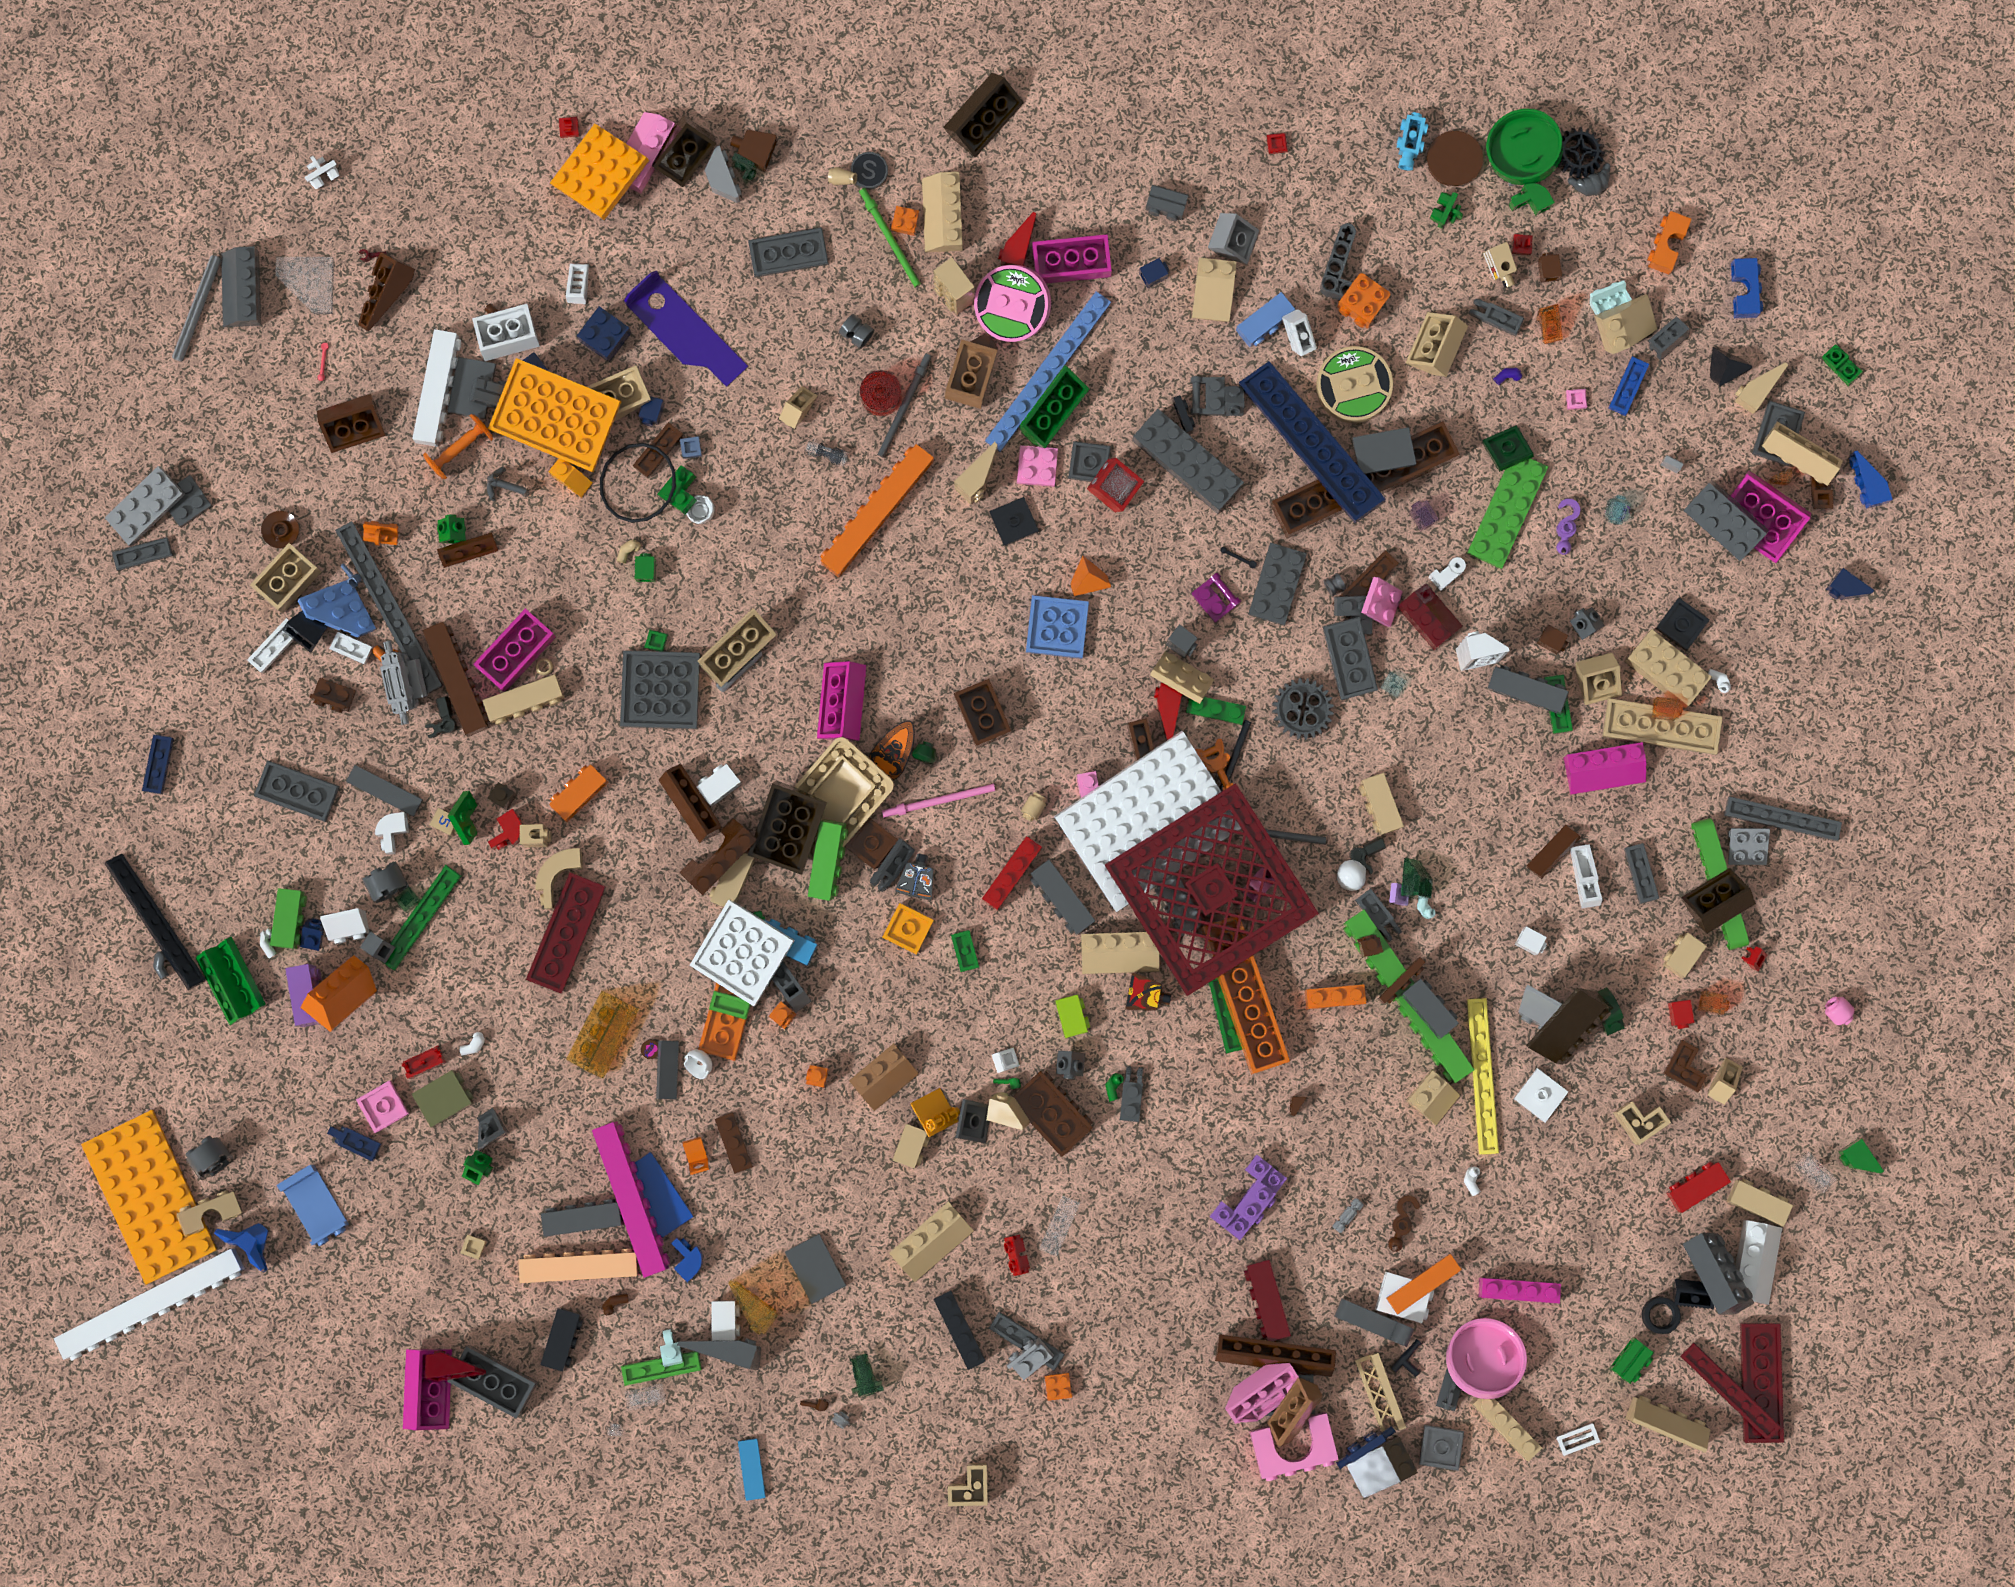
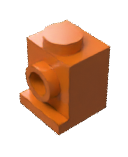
M780 1001L769 1017L785 1029L797 1014Z
M810 1065L806 1075V1084L825 1088L829 1069Z

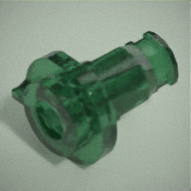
M868 1354L849 1359L852 1362V1371L856 1387L851 1389L853 1395L858 1394V1398H863L884 1391L882 1381H875L871 1364L868 1361Z

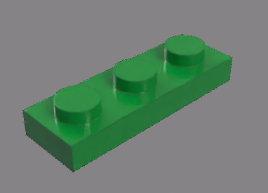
M1564 674L1544 677L1549 685L1555 686V684L1565 686ZM1567 698L1561 715L1549 711L1553 734L1573 731Z
M1204 697L1199 704L1189 698L1186 713L1242 725L1246 706Z

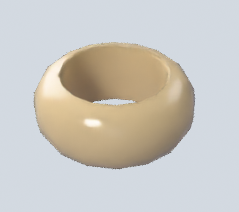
M541 658L536 662L535 669L540 675H548L553 670V664L549 659ZM546 661L549 663V669L542 672L539 670V665L541 662Z

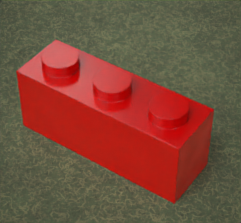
M1709 1161L1701 1166L1703 1170L1696 1173L1693 1171L1685 1176L1686 1180L1681 1184L1678 1181L1669 1186L1670 1190L1666 1194L1678 1213L1685 1212L1731 1183L1719 1162L1712 1163V1161Z

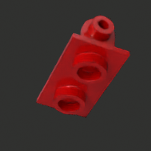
M1020 1234L1004 1238V1250L1009 1256L1008 1266L1013 1276L1029 1273L1030 1266L1027 1255L1020 1256V1252L1026 1251L1023 1238H1021Z

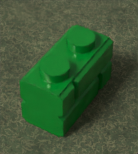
M1632 1337L1609 1369L1625 1382L1631 1384L1633 1381L1635 1383L1642 1375L1640 1373L1644 1366L1648 1367L1653 1361L1651 1356L1654 1352Z

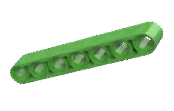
M1711 818L1691 823V828L1695 831L1693 835L1697 848H1700L1701 851L1699 855L1702 865L1706 868L1705 875L1707 881L1727 870L1715 825ZM1741 913L1722 924L1721 928L1725 940L1728 941L1727 948L1729 950L1749 945Z

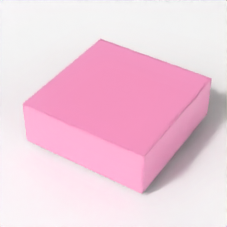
M1586 389L1566 390L1567 410L1587 408Z

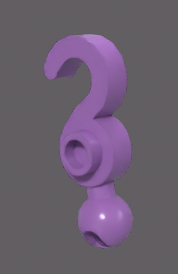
M1565 499L1558 505V509H1562L1565 506L1573 508V514L1561 520L1556 527V532L1561 537V541L1557 543L1556 548L1558 553L1566 555L1571 551L1569 538L1576 532V525L1573 521L1580 514V506L1573 499Z

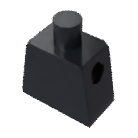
M300 611L286 622L282 631L312 653L327 626L318 620L306 618L303 611Z

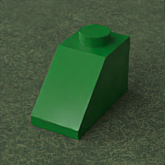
M1856 1139L1838 1151L1841 1155L1839 1159L1845 1167L1848 1166L1852 1169L1876 1174L1884 1172L1863 1139Z

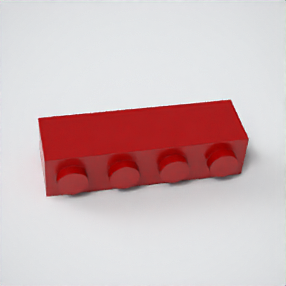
M1026 836L982 897V901L998 911L1042 850V846Z

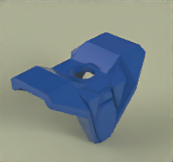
M255 1224L240 1232L216 1229L214 1232L216 1236L229 1245L239 1246L247 1254L249 1262L262 1273L268 1270L263 1256L268 1230L262 1224Z

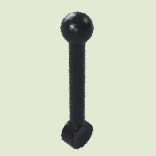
M1225 546L1220 548L1222 554L1226 553L1248 564L1252 569L1257 565L1255 561L1250 562L1229 551Z

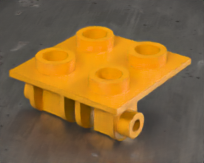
M940 1088L910 1103L928 1137L959 1122L957 1119L960 1114L959 1108L950 1107Z

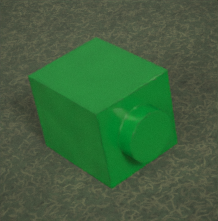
M641 553L640 556H635L634 579L636 582H655L656 559L652 554Z

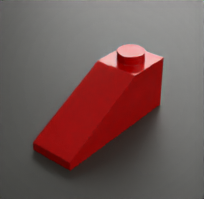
M1032 212L1008 239L1004 249L1000 248L998 259L1001 260V266H1024L1036 221L1035 212Z
M1161 682L1160 687L1155 689L1154 698H1157L1156 704L1167 741L1174 735L1182 693Z

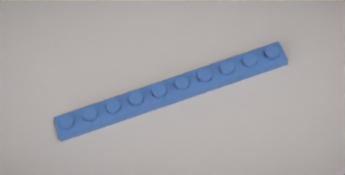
M1097 291L1093 294L986 438V443L991 446L996 442L998 444V451L1001 452L1020 427L1022 421L1110 306L1111 301Z

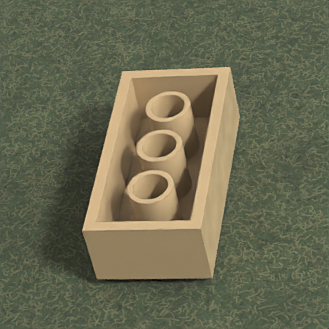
M1653 629L1647 632L1624 661L1683 709L1692 703L1712 678L1711 675Z

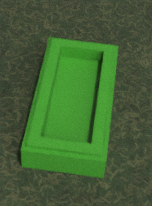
M714 991L709 1010L747 1020L751 1004L739 997Z

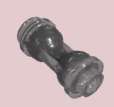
M815 438L812 441H808L806 446V452H808L809 457L818 458L822 456L828 458L832 464L838 467H845L849 452H846L844 448L831 449L825 447L821 441H817Z

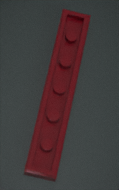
M1694 1342L1680 1356L1767 1441L1782 1428Z

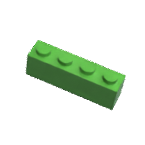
M826 819L821 820L818 828L807 897L827 901L837 897L839 886L836 885L837 878H840L842 872L840 860L843 859L845 854L843 841L847 839L848 835L846 823Z

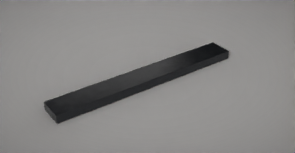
M120 854L106 861L105 866L187 990L189 991L205 982V977L124 855Z

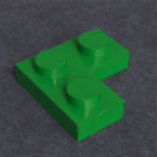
M680 465L675 472L676 488L669 504L686 515L697 501L686 492V489L695 480L696 476ZM672 476L657 494L664 501L668 500L672 488Z
M470 791L462 792L448 814V818L463 845H470L478 833L470 819L478 806Z

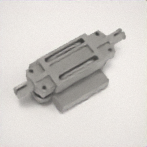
M391 641L383 642L386 654L381 656L382 666L380 669L388 704H391L393 713L400 715L401 725L409 724L407 712L417 708L419 704L418 698L427 697L420 660H409L407 654L393 652Z

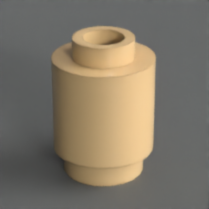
M1034 792L1028 797L1021 810L1023 813L1022 817L1030 822L1033 820L1037 821L1046 806L1047 799Z

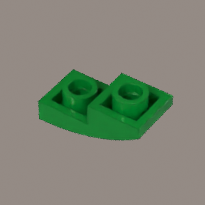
M1836 344L1822 356L1824 362L1848 387L1863 373L1859 367L1849 360V355Z

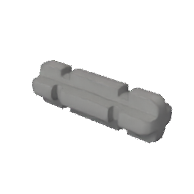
M1354 1198L1350 1203L1351 1206H1348L1340 1215V1220H1336L1332 1227L1337 1232L1342 1233L1346 1228L1345 1225H1348L1357 1214L1356 1211H1360L1363 1207V1203L1359 1199Z

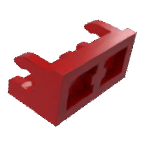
M436 1046L403 1061L401 1064L406 1070L405 1075L407 1079H413L445 1064L446 1061L439 1046Z

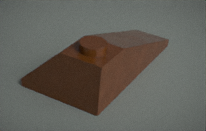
M380 252L372 271V275L376 276L374 284L368 286L367 290L370 299L363 304L358 326L366 331H370L413 280L415 272L413 267Z

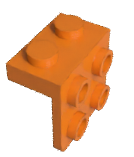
M1360 273L1340 299L1337 308L1345 317H1352L1356 325L1368 329L1374 317L1390 297V292L1365 274Z

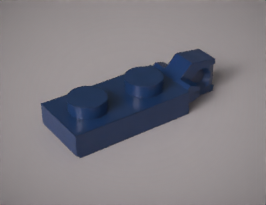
M330 1126L327 1134L336 1138L334 1142L338 1146L374 1162L382 1146L381 1143L348 1127L342 1126L339 1130Z

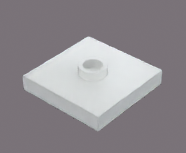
M1536 1068L1514 1097V1100L1546 1123L1568 1091Z

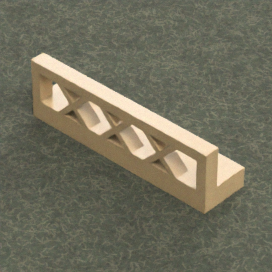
M1375 1352L1356 1359V1366L1381 1432L1386 1430L1382 1423L1385 1414L1393 1418L1395 1426L1392 1427L1394 1430L1406 1428L1379 1353ZM1371 1359L1373 1368L1370 1374L1363 1371L1360 1362ZM1371 1377L1379 1380L1380 1387L1377 1392L1371 1390L1368 1386ZM1381 1389L1384 1393V1396L1379 1394ZM1371 1392L1374 1393V1394H1376V1396H1375L1374 1399H1373V1396H1372ZM1378 1396L1385 1398L1387 1401L1384 1411L1376 1407L1375 1402Z

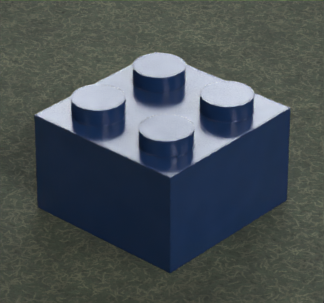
M598 306L577 334V338L582 344L610 363L632 332L627 325Z

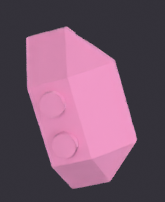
M1290 1363L1267 1364L1233 1388L1225 1409L1235 1424L1258 1421L1279 1406L1299 1376Z

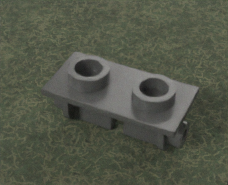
M1446 1368L1436 1406L1455 1412L1461 1389L1455 1384L1448 1368Z

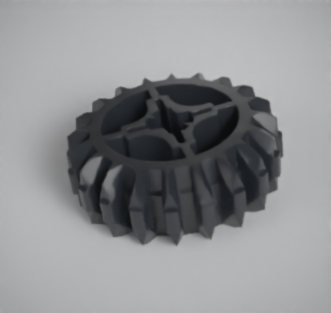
M1579 127L1578 132L1575 128H1572L1571 132L1565 131L1564 136L1562 135L1563 155L1558 168L1564 166L1563 173L1569 170V177L1576 173V178H1579L1582 173L1585 178L1588 173L1592 174L1595 170H1598L1600 168L1599 164H1602L1604 161L1602 158L1605 155V151H1602L1604 144H1598L1601 138L1595 139L1596 132H1593L1592 135L1589 134V128L1585 132H1583L1582 127ZM1577 140L1575 146L1565 148L1568 142ZM1584 141L1587 142L1591 147H1587L1584 144ZM1578 148L1580 150V153H1582L1581 157L1579 155V152L1577 151ZM1567 157L1572 158L1575 164L1572 163ZM1594 157L1590 163L1582 165L1583 159Z

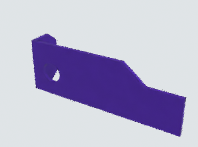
M657 270L649 273L626 296L624 301L628 308L682 364L707 367L726 387L748 367L659 276ZM659 293L664 296L665 304L662 308L653 309L649 306L648 300L652 294Z

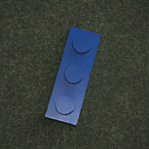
M1633 356L1631 357L1608 409L1624 416L1627 415L1647 371L1648 363Z

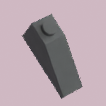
M782 961L772 980L795 1012H798L809 1004L811 999Z

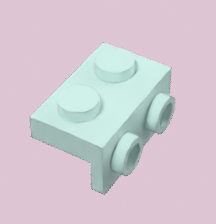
M1624 280L1612 283L1606 288L1597 289L1590 294V306L1595 315L1632 300L1626 290V282Z

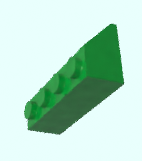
M1064 365L1020 424L1021 433L1032 444L1046 448L1089 391V388Z

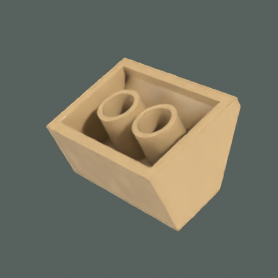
M1427 312L1406 364L1432 375L1447 377L1468 326L1457 316Z

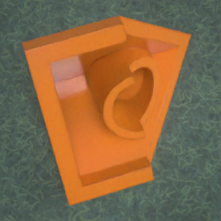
M1082 556L1070 583L1073 595L1077 596L1111 588L1108 576L1086 557Z

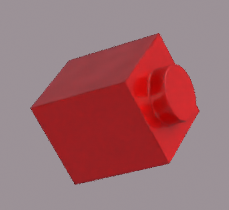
M1691 1000L1668 1003L1671 1026L1683 1029L1689 1028V1024L1694 1023Z

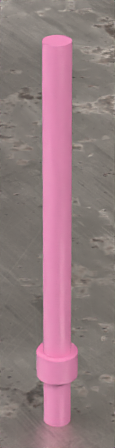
M994 784L906 805L904 803L896 805L897 807L882 810L883 818L897 814L901 816L905 815L906 812L993 792L995 787Z

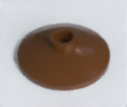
M286 511L270 513L264 519L261 526V534L264 541L268 545L279 549L284 548L288 543L292 545L297 540L300 530L297 519ZM280 528L285 529V532L283 534H279L278 531Z

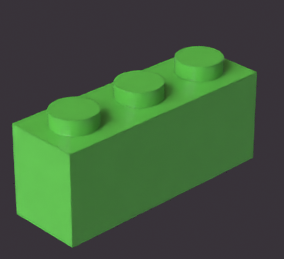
M278 888L270 946L297 949V945L300 946L301 934H299V929L304 924L302 908L307 903V896H304L305 892Z

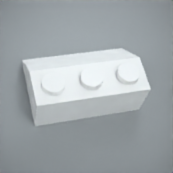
M528 304L472 318L480 352L485 361L540 347Z

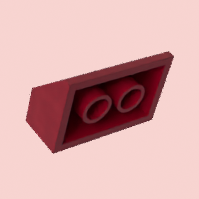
M1427 583L1414 591L1397 607L1433 650H1436L1463 627Z

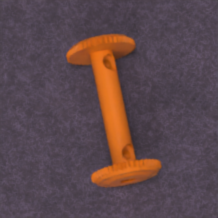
M475 414L469 415L475 422V427L467 431L442 452L438 459L432 460L426 452L423 454L427 464L442 479H447L446 475L440 470L443 464L450 462L474 442L478 435L484 433L490 441L493 440L490 430Z

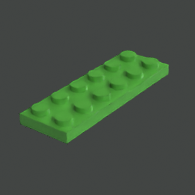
M1530 458L1505 469L1467 554L1497 568H1503L1548 466Z

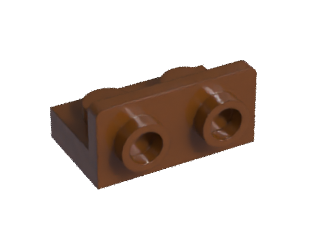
M319 678L313 694H310V698L314 700V704L321 707L327 704L332 706L331 710L342 713L343 710L349 712L356 690Z

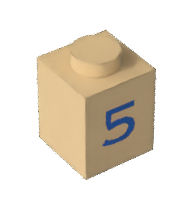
M438 808L429 825L453 837L457 832L448 818L449 813Z

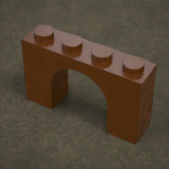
M734 818L720 830L725 836L724 841L708 860L698 864L692 859L679 872L702 896L757 840Z

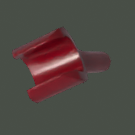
M365 249L359 251L360 254H367L365 258H360L363 262H369L371 258L379 257L380 252L370 253Z

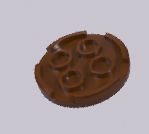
M1448 131L1442 133L1433 140L1428 149L1427 165L1429 172L1434 179L1443 185H1467L1478 176L1482 168V148L1474 137L1465 132Z

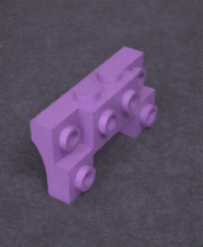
M1257 1154L1248 1167L1245 1168V1171L1257 1180H1255L1240 1202L1232 1210L1220 1201L1219 1205L1209 1216L1238 1240L1243 1238L1254 1223L1258 1224L1264 1217L1262 1212L1266 1207L1270 1208L1276 1201L1274 1196L1287 1179Z

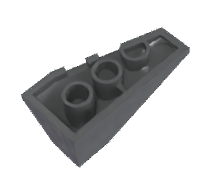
M748 1338L745 1341H678L677 1346L747 1369L759 1370L761 1347L756 1345L757 1341Z

